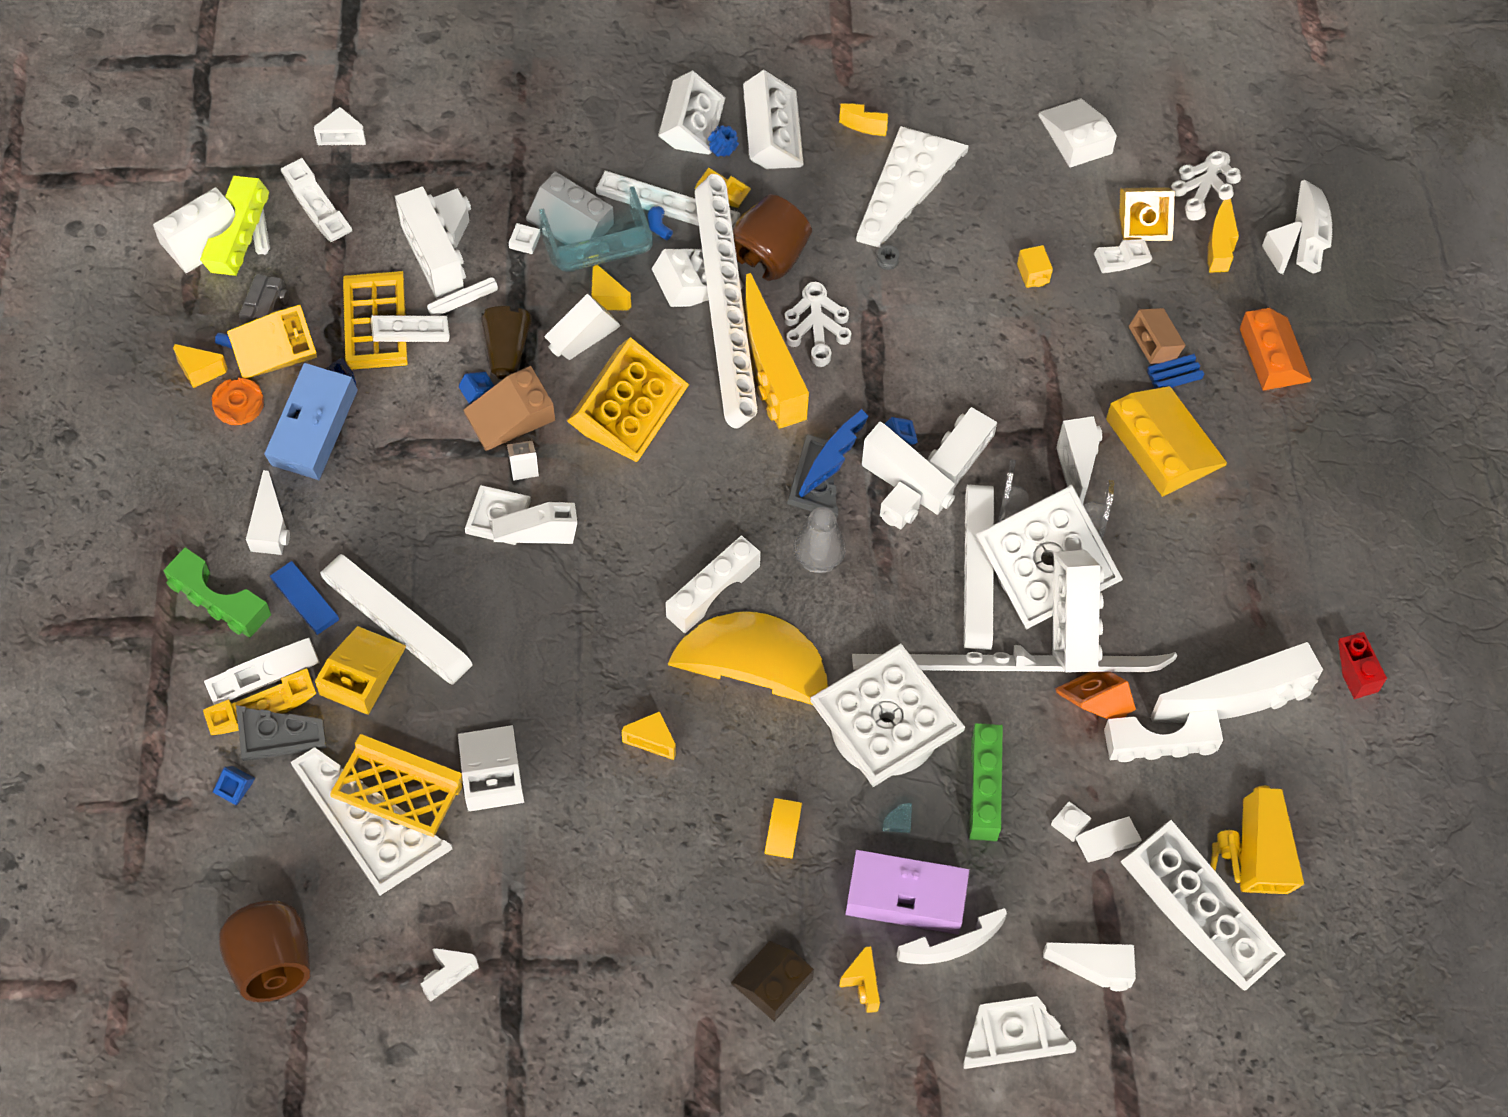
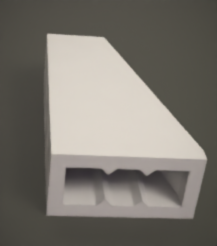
M879 422L865 438L862 466L894 487L901 482L921 495L920 504L937 515L943 508H949L955 498L953 495L955 484L885 424Z

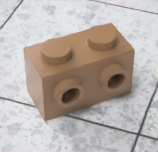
M1164 308L1139 309L1129 325L1131 332L1150 364L1177 359L1186 346Z

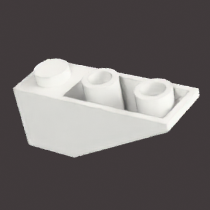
M547 502L492 520L494 542L573 544L577 527L575 503Z

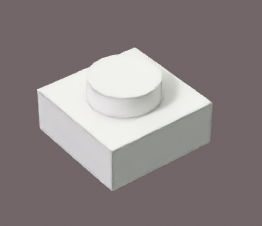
M517 223L509 240V248L533 254L541 235L540 229Z
M1068 802L1054 818L1051 826L1074 842L1076 837L1090 823L1091 817L1071 802Z

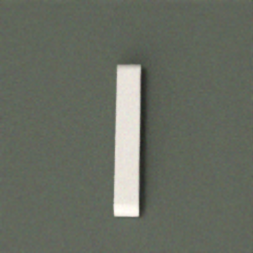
M966 486L964 648L992 649L993 566L976 534L994 525L993 486Z
M339 554L320 572L322 578L334 590L396 641L406 645L407 650L449 684L453 685L472 667V662L460 649L344 555Z

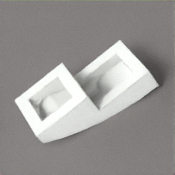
M1144 239L1123 240L1120 246L1099 247L1094 253L1102 273L1134 268L1152 260Z
M1130 817L1106 823L1076 837L1088 862L1110 857L1114 852L1135 847L1142 841Z

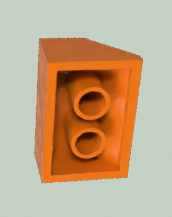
M1271 308L1245 312L1240 332L1262 390L1311 382V376L1288 318Z

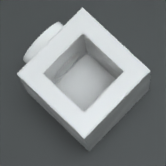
M899 482L881 503L880 516L888 525L896 526L901 530L906 523L911 524L916 518L921 495Z

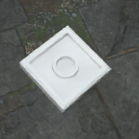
M480 485L465 527V533L494 540L492 520L528 509L531 497ZM504 542L513 545L517 544V542Z

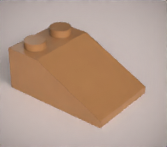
M531 366L507 376L464 409V413L485 451L555 421L554 405Z

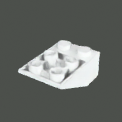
M664 249L652 267V271L670 307L693 306L708 301L702 249ZM739 277L740 287L742 289L744 285Z
M513 725L458 734L462 778L468 812L524 803Z

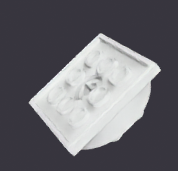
M1072 485L976 534L997 574L1002 588L1008 594L1026 630L1053 616L1054 564L1052 566L1041 563V556L1044 553H1052L1054 555V552L1086 550L1103 567L1104 581L1100 583V592L1123 580Z
M901 643L815 694L810 699V702L831 729L833 740L840 753L847 761L863 772L873 787L891 776L904 774L916 769L931 756L934 749L965 730V726ZM889 718L892 721V723L883 722L880 719Z

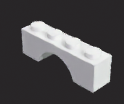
M741 535L666 602V617L682 632L687 633L705 616L708 607L720 592L734 582L742 583L760 567V551Z
M1217 710L1189 712L1183 728L1167 735L1156 734L1147 730L1139 723L1136 717L1108 719L1104 729L1109 759L1118 760L1119 762H1129L1134 758L1143 757L1148 760H1154L1166 755L1184 757L1190 753L1210 755L1218 751L1223 741Z

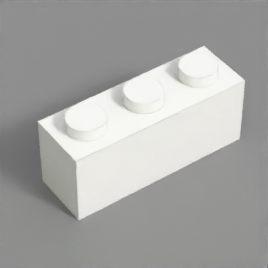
M971 407L966 414L962 413L958 417L954 430L952 432L948 431L944 435L941 447L938 451L934 449L927 461L955 484V488L994 437L997 422Z

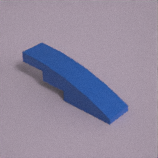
M862 409L845 422L823 447L799 492L801 497H804L840 470L845 460L843 455L851 450L857 438L854 434L863 429L868 415Z

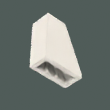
M587 294L545 335V338L551 343L548 348L557 357L562 354L570 360L618 329L621 325L602 305Z

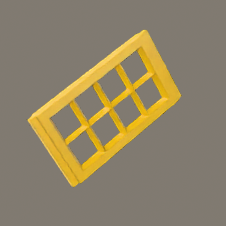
M403 271L343 276L346 369L354 370L408 365L407 342H398V352L379 354V342H374V354L355 356V343L372 342L373 337H354V325L371 323V318L354 319L353 307L372 305L373 316H378L377 305L396 303V316H406ZM395 285L396 298L377 299V287ZM372 287V299L353 301V289Z

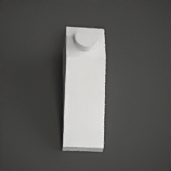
M263 470L246 540L251 552L282 555L284 545L287 546L289 543L290 531L286 529L269 471Z
M1046 943L1043 951V958L1101 987H1110L1113 991H1124L1131 988L1136 979L1134 945Z

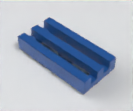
M1195 354L1147 368V373L1155 389L1179 386L1203 379L1204 376L1203 370L1199 369V362L1195 361ZM1193 371V373L1179 376V374ZM1168 377L1172 378V379H1168V380H1165V381L1158 382V380H1160V379H1164V378H1168Z

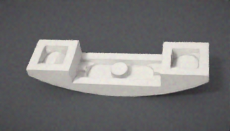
M302 158L281 168V172L297 200L315 226L330 242L352 232V228L340 211H336Z
M1003 908L981 916L977 920L976 931L929 947L925 937L899 946L896 955L897 959L905 963L930 964L963 956L987 942L1000 929L1005 921L1007 912Z

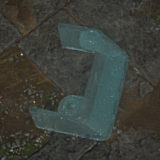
M629 187L630 211L636 227L557 247L544 208L539 209L541 234L551 263L562 271L571 272L649 251L653 245V236L635 187Z

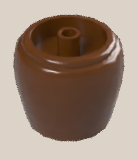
M769 194L742 214L732 226L737 262L740 264L746 262L754 268L760 261L767 266L762 276L767 281L780 279L791 270L812 234L811 225L804 214L786 199L773 194Z
M277 900L260 901L238 909L227 918L219 933L220 952L234 984L244 999L253 1002H269L281 999L295 993L307 983L310 978L308 937L304 921L293 906Z

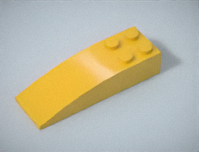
M746 274L745 323L752 369L758 383L757 392L761 401L765 400L767 404L766 409L769 419L775 421L778 429L807 420L809 392L752 274Z

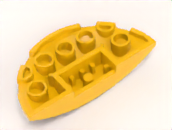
M734 612L716 616L701 623L680 641L668 662L669 666L720 679L722 675L772 689V694L813 705L810 702L811 697L828 687L822 658L813 643L790 623L758 612Z

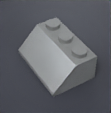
M554 172L540 186L526 217L528 222L583 256L614 225L613 206L557 172Z

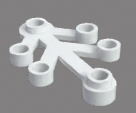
M1215 151L1206 158V162L1195 167L1184 165L1179 169L1180 178L1184 181H1175L1171 185L1172 190L1175 191L1174 196H1183L1188 191L1199 187L1195 197L1188 200L1185 205L1188 219L1199 220L1205 216L1204 200L1211 185L1218 192L1220 199L1227 200L1233 196L1231 184L1238 183L1241 180L1239 169L1231 168L1228 165L1230 157L1227 153ZM1207 171L1205 174L1193 179L1195 175ZM1222 172L1229 184H1224L1217 176V173Z
M811 282L803 289V299L795 307L785 312L784 322L788 326H796L799 323V315L811 306V314L794 330H790L787 333L786 343L790 347L799 346L801 344V337L813 327L815 346L811 350V361L818 367H824L831 361V349L825 345L823 326L836 335V341L839 344H848L851 341V331L839 324H844L848 321L849 311L847 308L840 307L827 297V290L821 283ZM821 306L834 314L835 321L822 313ZM838 314H844L845 316L840 317ZM794 316L795 319H789L788 317ZM845 334L848 337L842 338L840 335ZM791 337H797L798 339H797V340H791L790 338H791Z

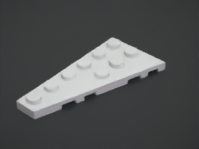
M900 126L857 233L856 241L880 248L897 229L899 223L912 213V209L917 204H920L939 184L944 174L956 165V161L968 152L969 145Z
M315 747L291 762L292 767L379 896L452 850L451 844L444 839L441 840L436 835L431 837L332 798L330 792L343 769ZM360 780L363 790L369 788ZM356 781L344 784L341 792L346 794L359 791ZM378 792L366 796L367 801L374 805L385 801ZM396 805L391 806L394 813L399 815L406 813Z

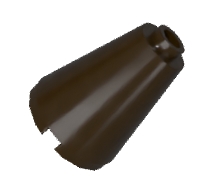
M494 306L485 309L484 314H481V322L491 373L496 375V378L503 380L518 370L531 326L532 315L521 308H518V312L510 311V306Z

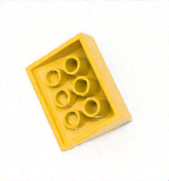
M630 337L618 346L567 422L586 437L637 462L689 384Z
M1170 386L1134 392L1110 404L1106 417L1107 422L1162 497L1227 465L1226 460Z

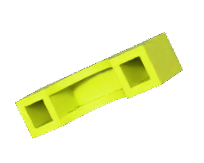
M233 176L225 197L235 208L234 220L225 232L207 240L200 261L211 273L237 276L239 268L243 264L248 245L252 241L256 225L260 221L263 207L268 200L269 191L259 178Z

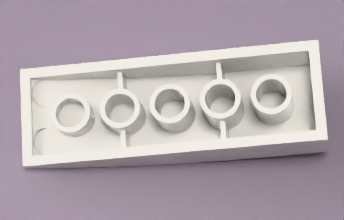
M1306 642L1161 694L1150 718L1152 722L1185 723L1189 712L1217 710L1220 720L1262 711L1270 707L1277 709L1284 706L1289 700L1295 698L1296 700H1302L1308 697L1314 685L1318 682L1323 668L1309 643Z
M1172 820L1160 827L1121 861L1124 867L1176 927L1244 991L1285 955L1282 949Z

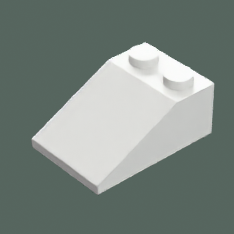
M1083 99L1039 112L1040 119L1069 167L1113 153L1117 135L1108 120Z
M1094 416L1063 421L1056 447L1067 487L1073 486L1082 504L1087 492L1095 457L1098 454L1099 441H1102V430L1100 426H1096Z

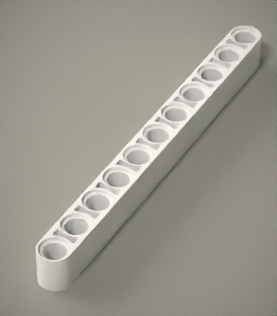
M711 174L696 188L695 199L724 417L731 427L740 428L756 416L757 403L727 186L721 176Z

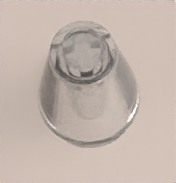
M825 507L816 508L810 513L794 541V556L808 571L815 573L829 572L833 570V567L839 563L841 564L845 558L846 543L833 511Z

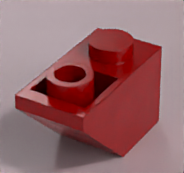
M1365 632L1340 638L1338 644L1342 675L1353 698L1357 699L1378 693L1387 677Z

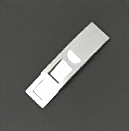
M1302 180L1295 222L1302 223L1296 264L1314 274L1321 271L1323 250L1331 247V212L1322 190L1310 182Z
M310 638L235 666L204 682L213 704L216 705L277 682L281 678L319 664L320 661Z

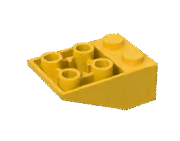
M301 305L274 312L227 331L242 378H252L317 358Z
M357 626L329 656L317 676L315 683L319 695L369 715L403 654L406 645Z

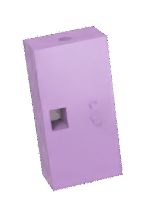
M856 850L846 915L959 935L963 919L969 869Z

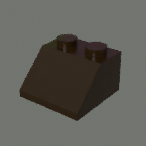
M769 941L734 978L731 984L775 1022L811 983L814 969L793 950Z

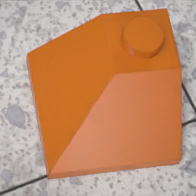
M1089 672L1055 688L1056 693L1080 708L1106 719L1125 718L1127 714L1136 710L1128 681L1112 672Z

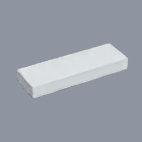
M371 316L373 342H448L450 338L447 316Z

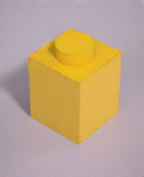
M1044 245L1020 250L1017 266L1026 288L1040 287L1050 283L1053 268Z

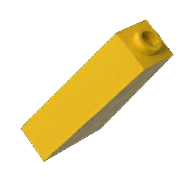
M1267 785L1258 786L1253 789L1252 793L1243 798L1241 892L1289 894L1304 885L1282 789H1272Z

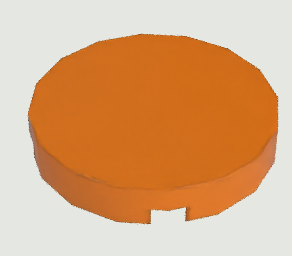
M238 378V380L233 381L231 379L226 380L212 394V407L215 415L222 422L230 425L249 423L258 417L263 409L264 397L260 387L254 381L246 378Z

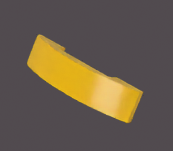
M306 668L281 678L282 684L240 701L231 703L228 699L203 709L210 734L218 735L238 731L236 705L249 709H263L285 714L303 704L316 694L308 669Z

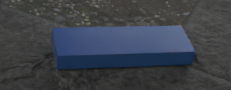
M292 561L270 575L271 581L316 635L339 621L338 615Z

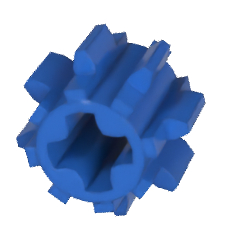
M717 126L707 139L710 141V151L714 152L715 156L718 157L730 156L739 145V142H737L738 137H736L737 132L731 129L730 126Z

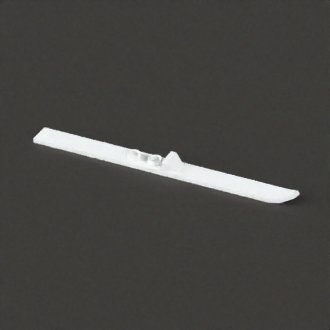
M1014 645L1013 655L1004 652H998L994 655H982L978 652H970L967 655L910 654L921 670L1064 671L1053 655H1031L1021 645ZM1174 652L1157 656H1102V660L1098 661V671L1082 672L1158 671L1174 662L1177 654ZM852 654L853 670L859 669L882 654Z

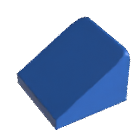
M486 372L467 373L459 384V388L469 404H472L494 387Z
M891 417L885 423L889 429L908 445L918 442L912 420Z
M234 766L224 767L213 793L234 805H238L253 784L255 778Z

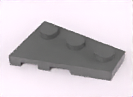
M236 705L241 758L243 761L306 752L314 747L318 750L327 748L323 719L294 714L286 715L269 710H255Z

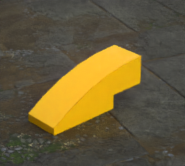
M1231 198L1224 200L1221 204L1210 234L1207 257L1209 273L1228 272L1233 260L1232 251L1235 249L1239 235Z

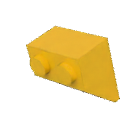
M1120 188L1119 213L1123 240H1172L1175 191L1170 188Z

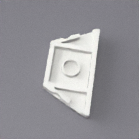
M1037 996L981 1004L978 1009L963 1067L967 1069L1073 1053L1076 1051V1045L1073 1041H1069L1060 1029V1024L1053 1016L1047 1013L1045 1005Z

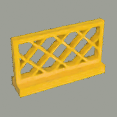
M360 734L355 742V750L330 792L331 797L434 837L454 797L459 795L463 787L462 773ZM358 758L370 762L372 768L356 773L354 766ZM391 770L395 772L397 779L382 783L378 773ZM375 775L378 785L363 790L359 779ZM416 780L421 783L423 788L408 793L404 783ZM356 781L359 789L358 792L352 794L341 792L344 784ZM400 784L404 795L389 800L385 789ZM437 790L448 793L445 800L433 803L430 796L431 792ZM381 791L384 802L374 805L367 801V795ZM426 795L429 805L414 810L410 799ZM407 801L410 812L401 815L393 812L391 806ZM432 811L435 819L430 827L420 823L417 816Z

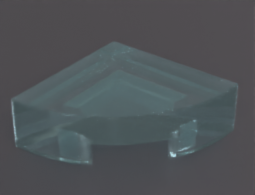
M912 803L901 804L885 817L882 831L910 833Z

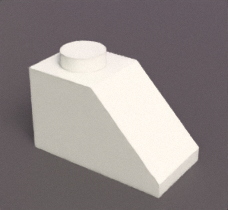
M458 188L433 197L436 205L434 210L436 214L441 213L445 223L443 228L445 232L450 231L454 241L453 248L457 247L470 221L468 211L471 210L468 198L466 196L462 197Z

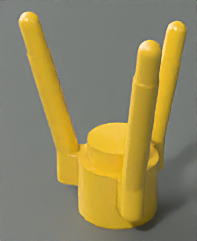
M1233 830L1221 831L1217 834L1218 842L1212 843L1210 866L1216 871L1219 854L1224 859H1231L1235 882L1240 883L1238 863L1239 858L1241 865L1242 844L1240 843V834Z

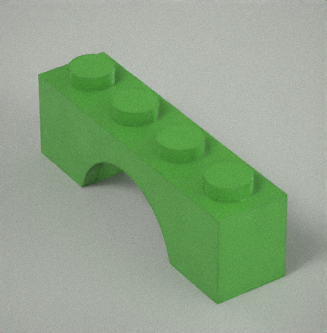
M184 548L163 570L168 580L166 583L173 591L185 593L191 603L197 607L200 605L204 606L214 619L218 621L223 619L228 623V627L238 635L243 633L251 638L271 616L267 602L247 589L231 595L218 594L207 587L210 571L206 561L187 548Z
M977 723L974 725L971 739V762L973 766L969 839L998 841L1001 831L1003 725Z

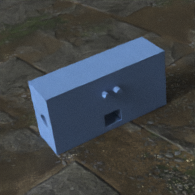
M307 363L303 364L265 451V456L271 466L320 480L358 391L352 377Z

